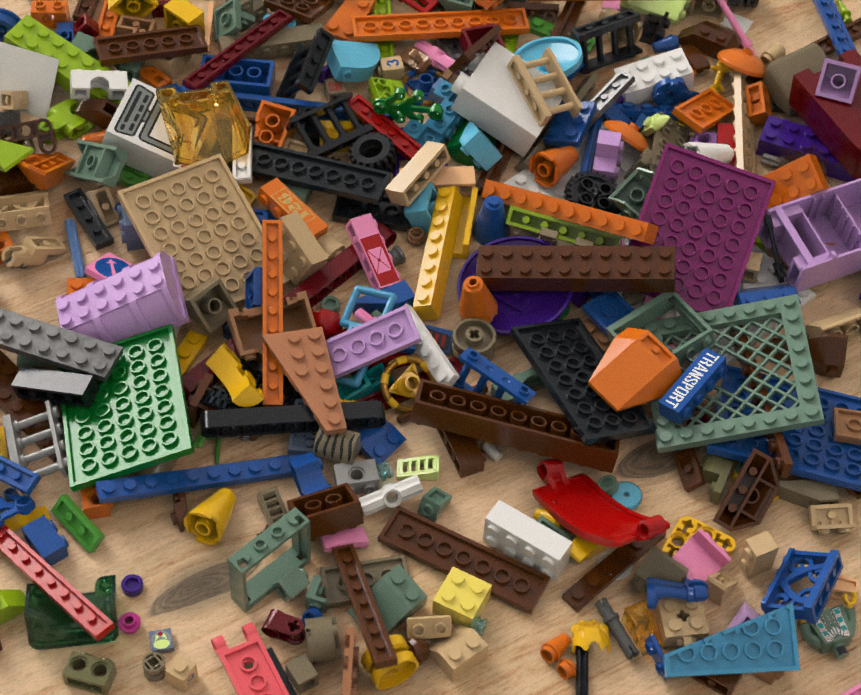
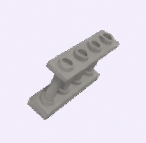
M49 400L45 401L47 411L21 421L14 420L10 414L2 416L11 461L27 468L26 466H29V463L56 453L57 463L33 472L39 474L40 477H44L61 471L66 478H69L65 440L62 438L64 429L58 420L61 415L57 406H53ZM49 419V429L24 438L20 437V432L23 428ZM52 436L53 446L28 455L24 454L23 449H25V446Z

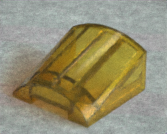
M228 80L210 82L209 89L176 92L174 87L156 89V96L176 163L187 166L220 153L225 162L228 163L248 154L251 124Z

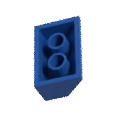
M788 284L739 289L733 304L736 306L798 293L796 287Z

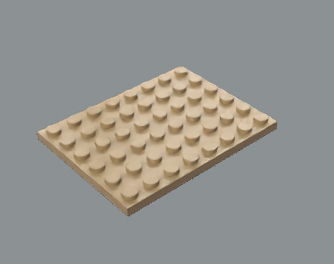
M221 153L117 191L116 195L149 256L152 258L156 253L164 251L175 259L184 296L209 278H220L236 305L245 302V278L255 266L262 267V225ZM283 268L284 286L291 283L292 280ZM189 317V321H190V322H188L187 325H189V324H191V323H193V322H195V321H194L192 318Z

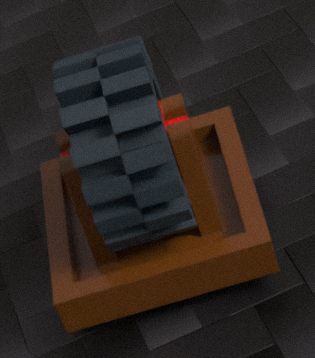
M205 373L203 379L197 381L195 386L196 392L194 395L191 394L186 403L191 428H195L200 419V414L204 411L237 409L236 404L232 402V397L228 398V394L225 393L223 395L221 394L222 391L218 390L217 392L215 389H212L213 375Z

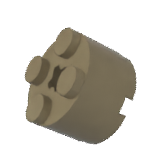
M330 615L304 619L310 662L320 663L341 659L336 616L331 617Z

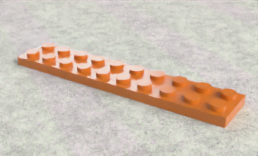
M525 8L351 16L354 42L451 39L460 37L461 29L492 23L499 24L503 29L500 32L501 36L530 34V26Z

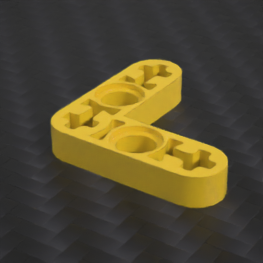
M684 516L678 521L661 551L667 555L672 551L674 552L673 557L682 546H675L672 540L680 539L684 545L700 528L710 534L714 542L715 538H717L716 544L719 547L728 544L725 550L729 556L733 554L736 544L729 535L692 517ZM690 525L686 533H682L684 526Z

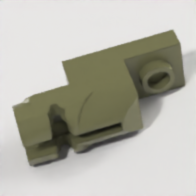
M706 453L701 470L705 482L711 484L708 492L712 494L710 502L718 505L734 462L725 457Z

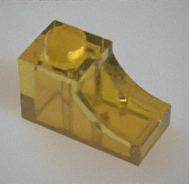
M645 600L625 607L622 622L642 656L648 654L645 649L644 640L652 634L655 635L661 649L663 646L656 630L655 617L650 610H647Z

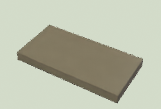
M405 554L360 561L370 589L398 564L410 576ZM337 565L321 567L320 573L322 584L325 587V599L328 600L327 609L351 605Z

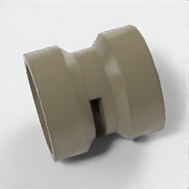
M158 652L147 653L142 660L144 676L151 682L161 681L165 677V659Z

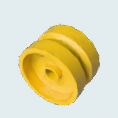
M395 634L389 636L397 656L398 665L375 670L368 649L361 657L362 665L368 674H371L370 678L378 690H388L402 684L418 669L419 662L412 651H409V646L402 635Z

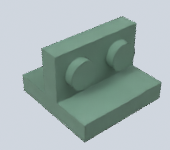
M228 0L213 10L214 42L218 43V37L238 34L255 23L254 15L241 11V0Z

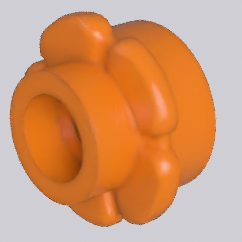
M562 658L560 663L556 665V670L563 679L568 680L576 676L577 668L572 660Z

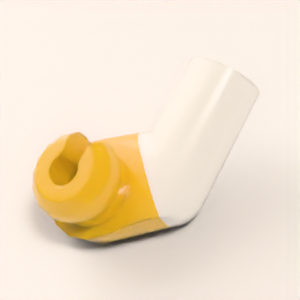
M488 441L483 442V450L495 462L499 461L503 454L496 449V444Z

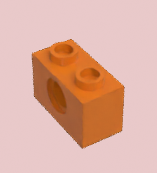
M32 0L31 17L47 28H57V22L70 21L68 1Z

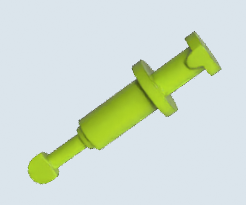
M836 0L839 4L838 9L844 24L847 25L853 22L850 17L851 12L846 9L841 0Z

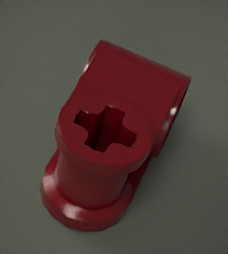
M277 609L270 610L261 628L265 635L292 645L301 644L306 637L304 623L300 618L288 615Z

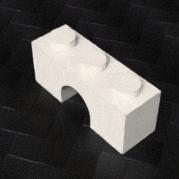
M71 70V99H90V91L93 88H102L107 92L108 100H122L128 89L127 71Z

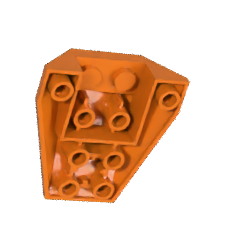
M628 327L613 339L587 384L616 412L661 399L680 378L682 371L678 358L649 330Z

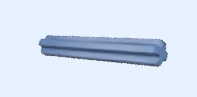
M73 218L66 219L64 223L76 278H87L84 273L85 266L75 220Z

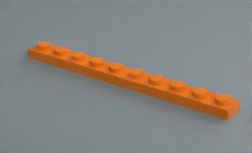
M262 220V335L283 332L282 220ZM262 341V392L264 395L262 407L283 406V371L277 359H274L269 347Z

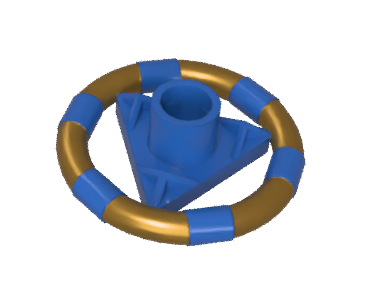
M427 68L423 73H419L413 69L404 75L401 81L408 98L412 96L408 93L406 84L413 91L421 90L424 92L423 101L416 102L413 105L431 107L433 104H437L427 96L431 87L443 74L441 71ZM416 75H420L418 80H410Z

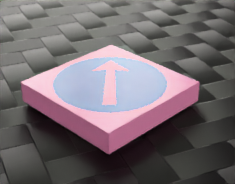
M108 252L86 266L84 273L100 281L122 271L123 268L131 265V263Z

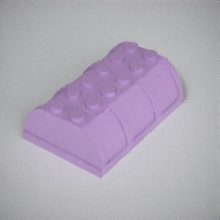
M164 251L156 253L154 257L139 264H131L123 268L122 271L105 279L88 283L86 287L71 294L61 295L55 300L61 328L108 343H114L168 324H172L176 328L190 322L176 261Z

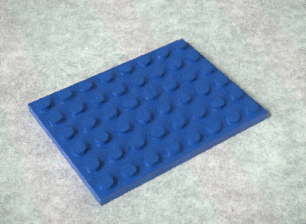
M727 365L728 370L722 378L721 388L734 394L746 380L741 374V368ZM761 373L762 379L764 380L767 375ZM772 377L767 383L775 387L780 380ZM783 383L779 389L787 393L792 386ZM818 387L825 424L782 432L793 461L790 474L861 492V445L833 441L832 419L834 407L861 411V398ZM795 389L791 396L798 399L797 391ZM743 390L738 397L746 400L750 393ZM774 393L770 399L778 403L783 396ZM722 394L718 401L725 404L730 397ZM787 399L782 405L786 408H791L795 402ZM734 400L729 407L737 410L741 403ZM716 405L715 414L721 408L718 405ZM746 406L740 413L748 416L753 409ZM725 410L720 417L729 419L733 413ZM763 435L709 444L705 452L745 462L752 450L756 448L773 458L772 453L768 451L767 439Z

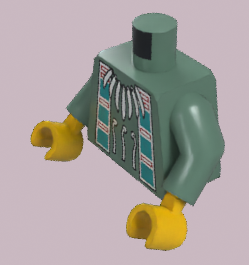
M851 592L852 599L848 601L847 593H843L841 599L846 604V607L844 608L842 604L823 610L817 624H808L807 620H799L798 626L802 639L812 647L817 648L822 654L833 651L837 660L846 658L849 655L846 647L855 635L856 608L853 607V604L858 600L857 594Z

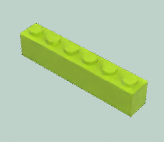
M510 205L505 223L536 233H540L542 227L558 231L557 239L575 243L577 237L593 241L594 246H621L623 237L512 205Z

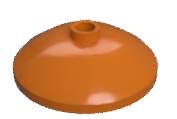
M744 47L743 49L730 48L718 52V60L726 66L749 76L764 78L766 66L759 57L753 54V50Z
M607 120L603 123L609 130L622 133L621 138L640 152H643L645 148H649L645 137L639 132L640 127L633 122L630 125L620 120Z

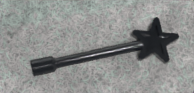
M765 215L763 218L768 229L775 263H772L775 270L773 276L777 277L779 283H783L784 277L787 274L783 270V263L779 261L772 229L771 215Z

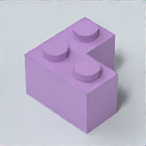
M599 129L592 174L595 175L598 172L600 177L605 174V179H612L611 184H613L614 178H618L620 167H616V164L620 165L622 154L618 152L623 150L624 141H621L622 133Z

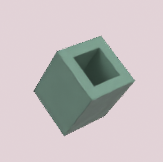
M296 566L272 586L282 599L287 602L311 582L308 580V574L302 568Z

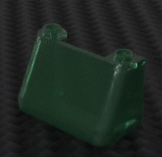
M116 575L98 578L95 582V592L81 593L114 622L115 628L98 642L34 583L27 584L24 616L29 645L36 650L110 643L116 640L119 635Z

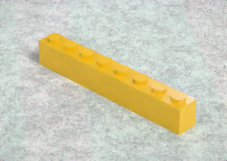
M456 186L438 188L413 308L422 321L440 318L464 201Z

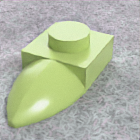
M659 113L651 117L648 116L643 123L644 128L641 133L645 136L653 134L667 123L670 116L660 115Z

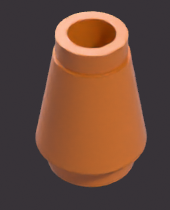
M562 633L544 643L540 650L541 657L547 663L557 662L571 643L570 637Z

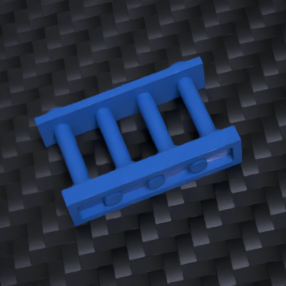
M470 347L458 358L465 364L459 374V379L452 387L482 394L489 380L498 386L493 397L501 399L504 392H507L515 398L513 402L523 403L524 405L536 394L528 386ZM471 368L481 374L475 388L465 382Z

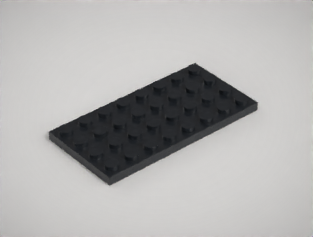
M580 318L514 326L511 328L510 334L585 445L655 433L657 427L641 405L616 412L587 384L605 353Z

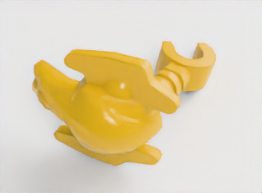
M718 61L716 66H710L713 72H717L714 85L710 88L714 91L717 90L718 93L723 92L724 88L721 85L723 75L729 71L733 73H738V71Z

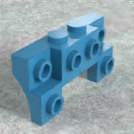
M444 79L433 92L434 97L442 101L440 105L444 109L443 118L438 121L429 118L425 124L411 119L403 129L405 133L421 146L427 141L444 144L453 136L456 128L464 122V117L450 109L458 95L450 91L453 84Z

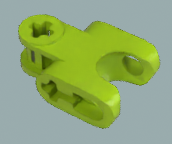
M68 98L50 108L47 113L46 119L52 122L57 141L66 136L70 140H75L93 130L96 126L75 114L79 106V102L76 99ZM42 122L39 128L45 133L49 130V125L47 122ZM50 140L44 142L45 144H53Z

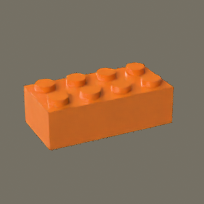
M807 154L762 176L776 181L767 209L829 189L817 157L812 154Z

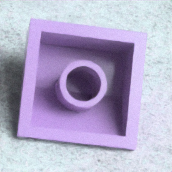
M825 58L815 95L852 104L861 76V66Z

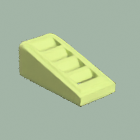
M439 455L397 459V479H406L417 474L419 480H438ZM403 466H407V472H403ZM411 466H416L415 471H411Z

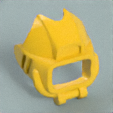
M591 619V621L579 620V623L572 625L570 628L572 633V654H575L576 646H580L583 650L587 651L593 641L599 645L601 650L607 647V652H611L609 628L603 622H596V619Z

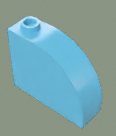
M333 40L326 62L335 81L362 82L373 76L380 60V50L376 43Z

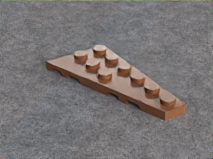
M317 327L262 335V341L269 347L274 359H277L282 371L295 390L300 393L303 402L310 408L314 414L313 417L325 435L347 432L323 328Z
M346 627L341 695H356L359 647H355V627Z

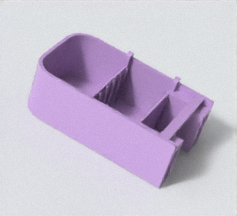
M861 178L766 210L765 215H771L772 229L777 251L788 267L785 280L788 285L796 287L797 292L861 271ZM763 218L758 236L766 249L772 247L768 229Z

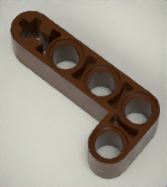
M37 119L0 127V140L12 143L37 138L39 148L43 153L52 154L57 150L58 144L54 126L48 119ZM42 122H47L49 125V130L45 133L39 129ZM25 125L30 127L31 130L28 136H23L21 133V128ZM9 129L12 133V137L9 140L4 139L2 136L3 131ZM47 140L53 143V149L50 151L45 150L43 146Z

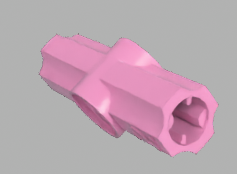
M424 39L417 41L414 45L417 50L429 56L432 60V66L443 72L455 62L447 53L436 46H432Z

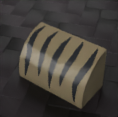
M319 427L314 441L313 454L318 457L352 465L361 449L360 433L347 430L345 433L325 435L321 427Z

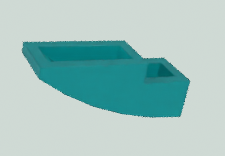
M382 362L366 371L359 388L341 384L337 385L339 397L342 400H358L381 390L380 381L385 369ZM355 373L349 378L355 379L357 373ZM391 376L389 377L388 386L394 383Z

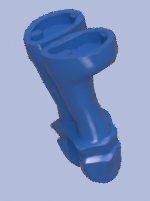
M647 577V610L655 609L658 601L662 598H676L686 602L705 601L709 597L708 585L705 581L699 579L690 580L686 578L685 582H674Z

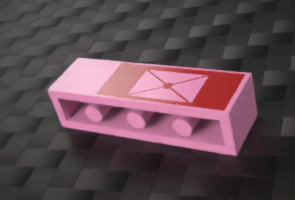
M371 213L350 219L345 228L371 287L380 290L401 282L400 273L394 267L392 255L388 253L385 239L380 235L377 221L373 219Z

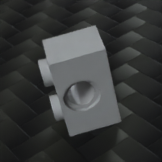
M375 459L354 461L352 465L346 463L333 464L335 486L348 483L355 494H369L379 490V476Z

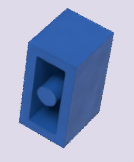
M45 515L23 526L22 532L25 541L31 549L52 566L69 556L67 550L69 544L63 535L59 536L55 523L52 520L48 521Z

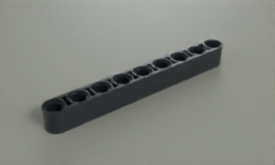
M381 401L341 402L347 430L379 428L386 424L384 404ZM306 405L207 410L200 414L201 435L205 438L318 432L320 426L313 417L314 414Z

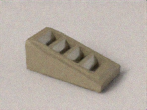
M277 487L257 493V502L268 525L271 526L287 514ZM281 512V514L271 517V515Z

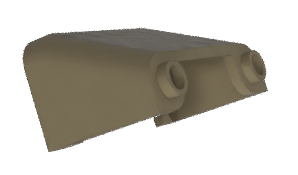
M812 43L776 59L765 70L762 82L769 90L770 100L788 115L796 112L789 105L794 74L808 68L814 74L822 71L823 63L827 56L819 45Z

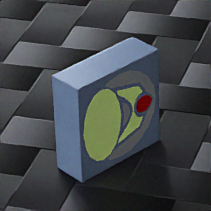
M171 628L149 632L151 652L161 654L174 651Z

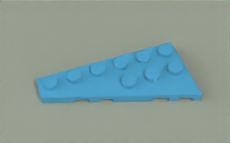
M793 603L664 654L665 678L799 671L800 663Z

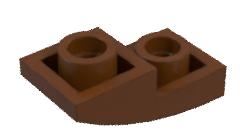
M688 44L677 47L682 48L690 66L696 73L710 69L709 61L696 46Z
M185 492L172 494L175 503L173 504V513H170L173 525H178L180 532L185 530L184 518L188 513Z

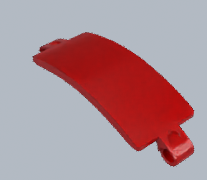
M549 458L540 461L537 466L538 475L546 485L532 490L534 498L561 525L589 542L607 547H620L634 541L648 540L664 534L670 528V523L664 520L661 515L647 517L621 505L586 474L581 473L567 478L562 461Z

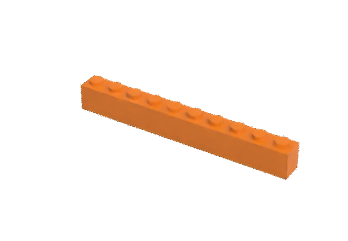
M486 179L481 195L482 198L498 196L503 200V204L654 245L659 226L489 179Z

